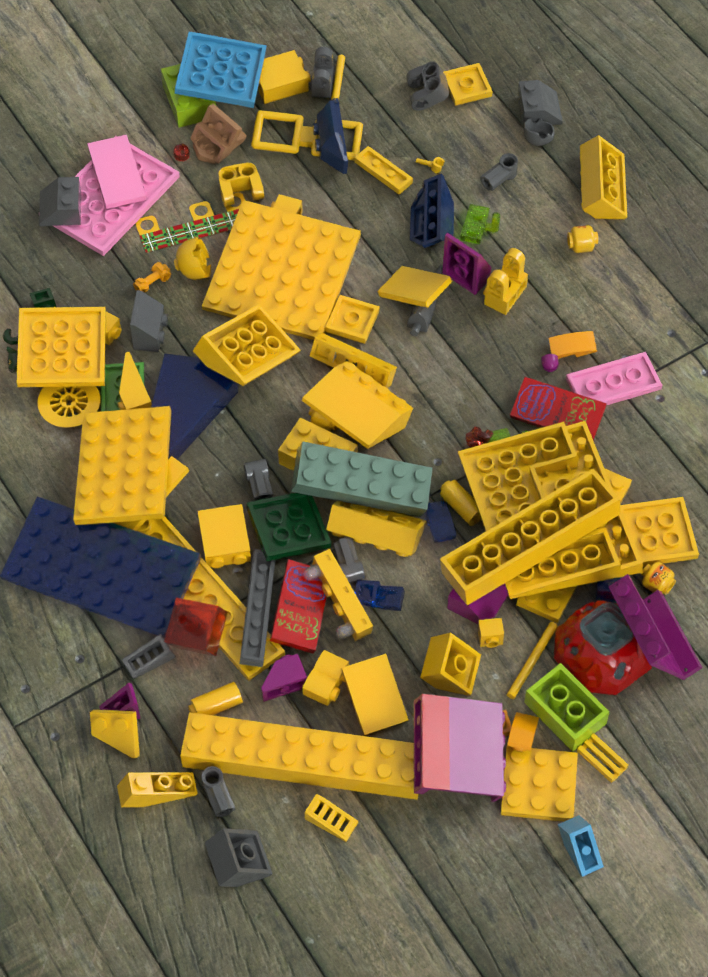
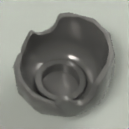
M528 119L524 123V136L531 145L542 146L553 140L555 131L550 123L544 122L542 119H539L537 122H532L531 119Z

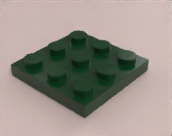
M291 493L247 502L246 509L266 561L331 548V540L313 496Z

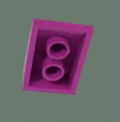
M446 233L443 274L450 276L453 281L476 295L487 284L492 267L481 254L449 233Z

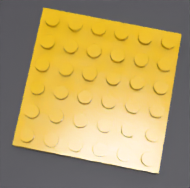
M243 200L204 298L202 310L235 318L260 304L284 332L314 340L319 334H325L326 324L336 305L359 242L361 231Z

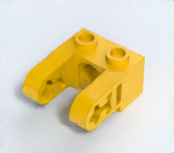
M516 248L508 250L503 257L502 269L494 270L491 273L483 295H485L484 305L504 315L509 312L527 287L528 274L524 272L525 256L520 250Z

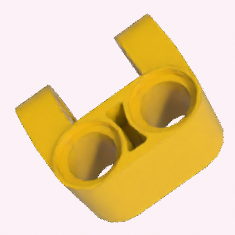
M241 163L226 166L219 170V187L224 206L234 205L233 193L251 190L254 200L264 199L263 185L254 164Z

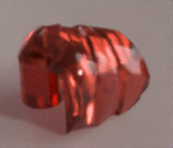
M474 426L470 432L466 433L465 439L468 447L472 448L489 443L493 432L488 429L482 432L479 427Z

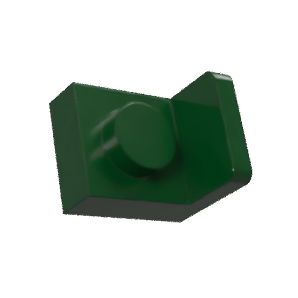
M50 288L29 293L34 308L56 307Z

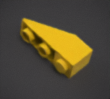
M193 772L127 773L117 785L121 807H147L198 794Z

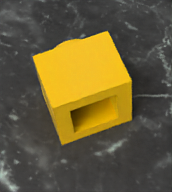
M106 312L105 343L110 345L114 339L120 336L122 329L120 319Z
M502 618L479 620L478 636L480 647L494 648L503 645L504 629Z

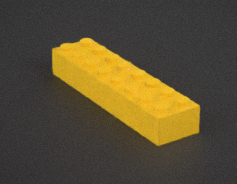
M593 468L440 558L442 574L465 604L469 605L620 515V499Z

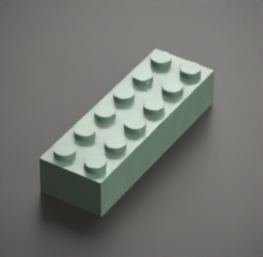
M302 442L296 453L291 492L421 517L428 509L432 468Z

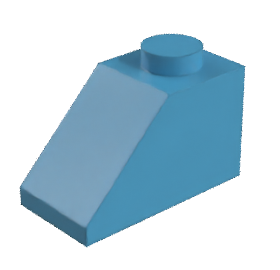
M578 815L558 824L563 844L582 877L604 867L590 823Z

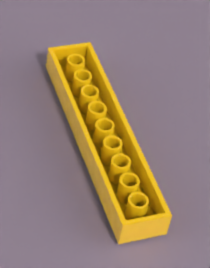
M189 712L180 755L182 767L205 770L207 767L214 766L218 767L222 773L418 800L419 794H414V743Z

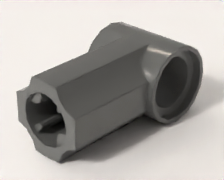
M511 153L502 155L500 162L480 177V181L488 191H493L504 181L512 180L517 176V157Z
M266 459L244 463L247 482H250L254 501L273 497Z
M339 539L334 543V550L338 564L348 582L365 579L363 564L360 559L358 560L352 539Z
M207 767L201 776L203 789L208 796L215 817L227 816L235 811V806L224 782L223 773L218 767ZM210 777H216L219 780L215 784L207 782Z

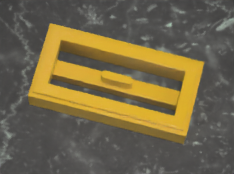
M594 733L589 740L587 739L582 746L580 745L577 748V752L611 783L628 768V764ZM589 748L604 764H606L615 773L612 774L586 749Z

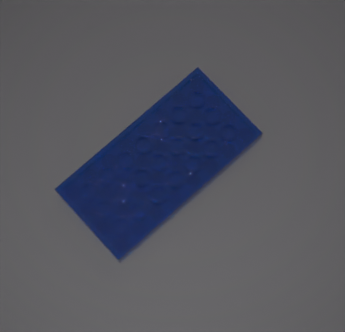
M37 496L0 574L1 579L158 636L161 634L166 638L202 557L201 554L112 522L75 525L73 520L74 509Z

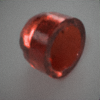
M181 143L174 147V158L177 161H186L190 157V151L186 144Z

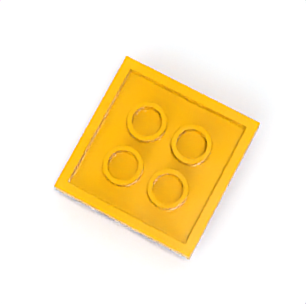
M684 497L620 505L643 566L647 564L652 565L655 562L663 564L698 559L699 552Z
M506 746V767L504 770L506 792H504L502 797L501 815L561 822L573 818L578 753L531 748V751H517L511 746Z

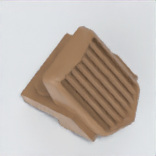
M214 104L208 106L202 122L196 124L190 140L193 141V148L198 160L219 164L245 141L246 134L241 131L242 128Z

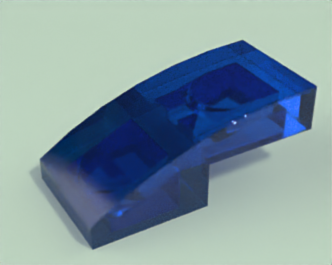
M445 500L428 503L425 516L427 524L430 526L434 543L456 539V531Z
M357 580L355 594L362 605L401 611L405 590L399 586H381L379 581Z

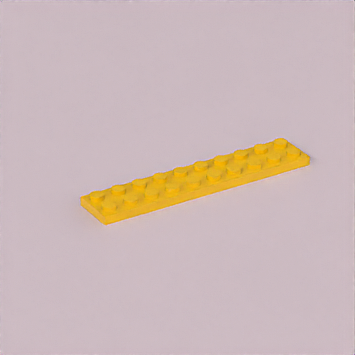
M166 517L163 519L146 520L127 541L130 547L248 681L274 664L276 660L285 656V650L278 643L270 641L271 635L267 631L263 667L239 664L246 607Z

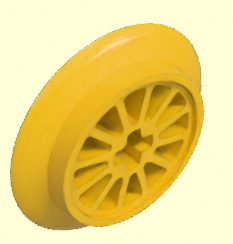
M96 386L43 387L38 396V410L41 416L52 425L64 428L82 425L83 413L98 411L100 393Z

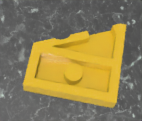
M92 710L90 712L92 736L131 758L140 756L136 711Z

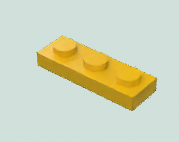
M369 146L355 157L357 165L399 195L413 184V178Z

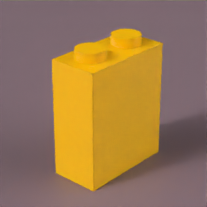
M295 50L264 59L258 86V92L264 104L309 91L310 74L304 70L303 60L297 56Z
M242 504L198 511L205 562L210 567L221 568L224 565H241L251 561Z

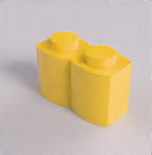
M324 650L303 685V695L326 706L331 701L335 702L340 693L338 687L342 682H345L341 668L349 666V661Z

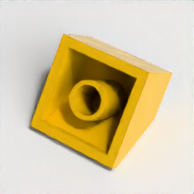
M451 632L431 637L420 678L436 689L470 696L481 654Z

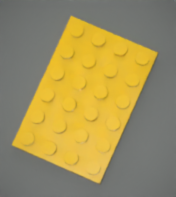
M170 406L83 413L73 518L75 525L165 518L171 426Z

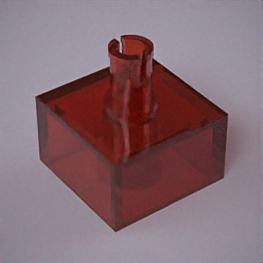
M176 598L164 642L174 648L216 656L228 612L216 605Z

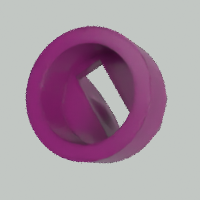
M555 354L544 355L541 358L543 369L547 372L555 371L559 365L558 356Z

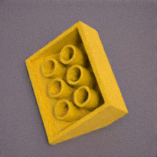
M260 304L203 335L193 350L208 368L242 386L301 351Z
M348 361L334 367L301 400L367 449L405 429L413 407L407 404L405 400L397 397L387 387L382 386L370 375L365 374Z

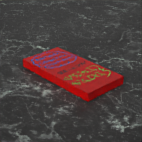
M524 377L510 413V418L540 428L561 422L568 426L586 421L594 441L607 403Z
M288 559L270 637L271 642L312 654L316 651L327 597L322 589L323 583L313 566Z

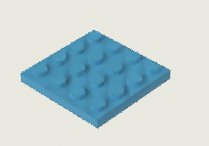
M189 31L175 86V94L254 108L267 45Z

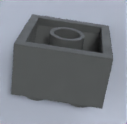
M540 80L519 81L517 98L523 128L524 123L528 119H531L532 122L542 119V121L548 122L551 125H561L563 121L557 92Z
M58 177L40 191L39 226L81 225V187L79 177Z
M137 290L130 322L133 349L159 352L160 344H164L165 340L163 327H167L168 314H165L163 304L146 293Z
M223 828L205 842L219 886L239 887L273 874L258 831Z

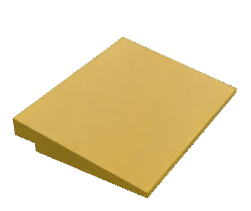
M586 421L568 426L561 422L458 451L485 531L593 468L613 491ZM620 508V515L504 584L509 598L513 599L624 577L627 574L643 573V562Z

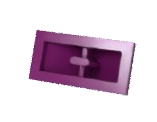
M132 683L126 684L99 706L100 710L136 711L137 719H140L138 703Z

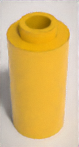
M448 480L441 486L440 496L470 526L477 524L481 520L474 498L456 480Z
M233 681L191 699V705L188 706V709L191 713L216 715L242 704L243 700L236 683Z

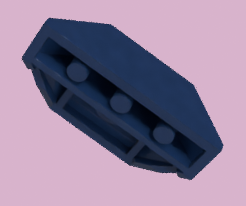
M334 98L317 114L316 123H313V135H317L318 138L315 139L316 151L320 152V159L342 174H347L348 157L339 99Z
M442 174L423 181L422 189L418 192L411 206L410 241L424 248L444 241L446 233L454 236V201Z

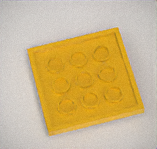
M19 308L17 387L105 386L106 308Z

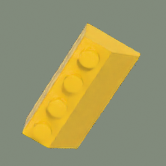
M598 135L580 145L582 210L595 219H626L627 199L624 153Z
M336 501L332 505L326 530L331 531L337 537H351L357 543L365 544L367 542L373 544L379 550L390 549L396 551L395 553L399 556L408 557L412 556L417 550L427 521L402 513Z

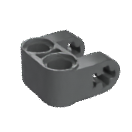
M319 47L315 52L311 97L331 98L334 79L333 51L328 47Z
M431 61L416 67L406 75L408 86L411 88L424 86V89L413 93L410 97L411 106L414 110L421 111L444 101L449 95L446 75L436 62Z

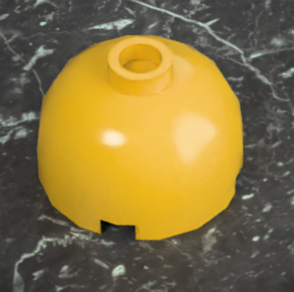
M195 237L184 241L179 246L176 252V259H174L177 271L180 270L186 278L192 280L208 278L211 275V264L207 266L206 260L210 257L202 239Z

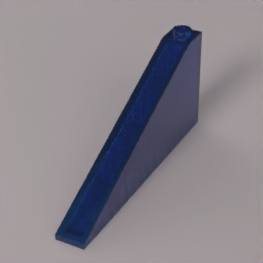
M164 354L151 407L170 406L171 408L168 460L171 456L177 460L235 397L239 390L240 384L208 368L197 357Z

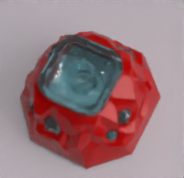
M599 600L596 603L585 604L556 628L555 661L558 664L561 663L590 693L617 695L652 669L617 603Z

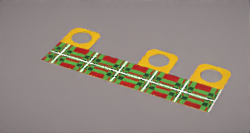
M237 192L233 194L234 197L241 199V203L245 200L242 193ZM207 201L192 204L189 210L194 221L160 230L154 216L140 218L135 224L145 252H150L180 244L195 237L199 239L231 230L241 204L237 207L225 206L227 212L218 215L213 214L210 203ZM197 206L207 207L208 212L203 216L197 215L195 213ZM144 220H151L154 226L150 230H144L140 224Z

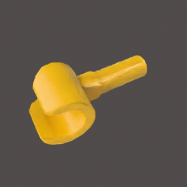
M440 157L435 158L433 161L416 159V163L431 167L434 173H439L445 162Z

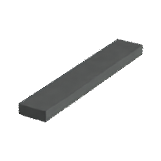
M255 548L252 556L239 664L263 667L275 560L266 561L263 551Z

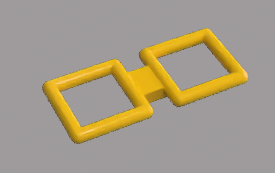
M257 111L251 142L253 149L296 154L299 152V147L302 146L310 147L311 154L320 157V152L316 151L315 139H318L317 135H313V127L303 126L304 117L302 115ZM263 120L295 122L292 145L260 142ZM342 120L343 128L355 129L352 152H347L348 160L355 161V157L360 153L363 124L356 121Z

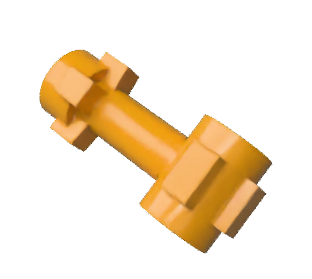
M161 262L155 263L151 269L152 274L144 279L137 278L133 283L134 289L147 292L149 285L160 279L162 282H166L172 275L170 268Z

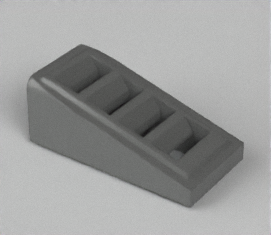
M160 634L123 658L122 661L132 678L135 679L167 663L176 656L165 638ZM159 647H161V648L163 649V651H164V652L161 653V654L159 653V651H158V649H157V648H159ZM152 651L156 656L154 659L149 654ZM145 656L148 662L144 664L140 657ZM136 660L138 665L140 666V668H138L137 670L132 663V661Z

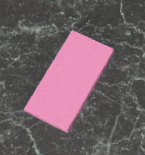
M127 135L87 143L106 209L146 200V194Z
M646 352L566 374L567 383L573 393L607 403V405L662 389V384Z

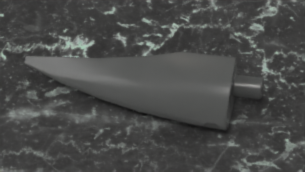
M440 264L434 273L442 274L443 265ZM438 297L428 308L414 306L407 324L408 328H412L410 331L412 336H418L419 331H428Z

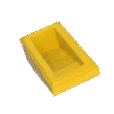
M318 794L315 795L305 811V820L347 842L359 823L358 820ZM318 807L322 808L318 815L315 814ZM328 811L331 814L325 821L323 818ZM337 816L339 820L337 821L335 826L331 825L335 817ZM344 821H346L348 824L342 832L339 829Z

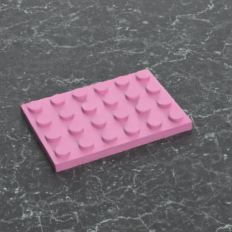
M130 144L146 194V200L106 209L91 160L75 176L79 177L81 187V225L54 226L102 256L126 234L180 177L179 171Z

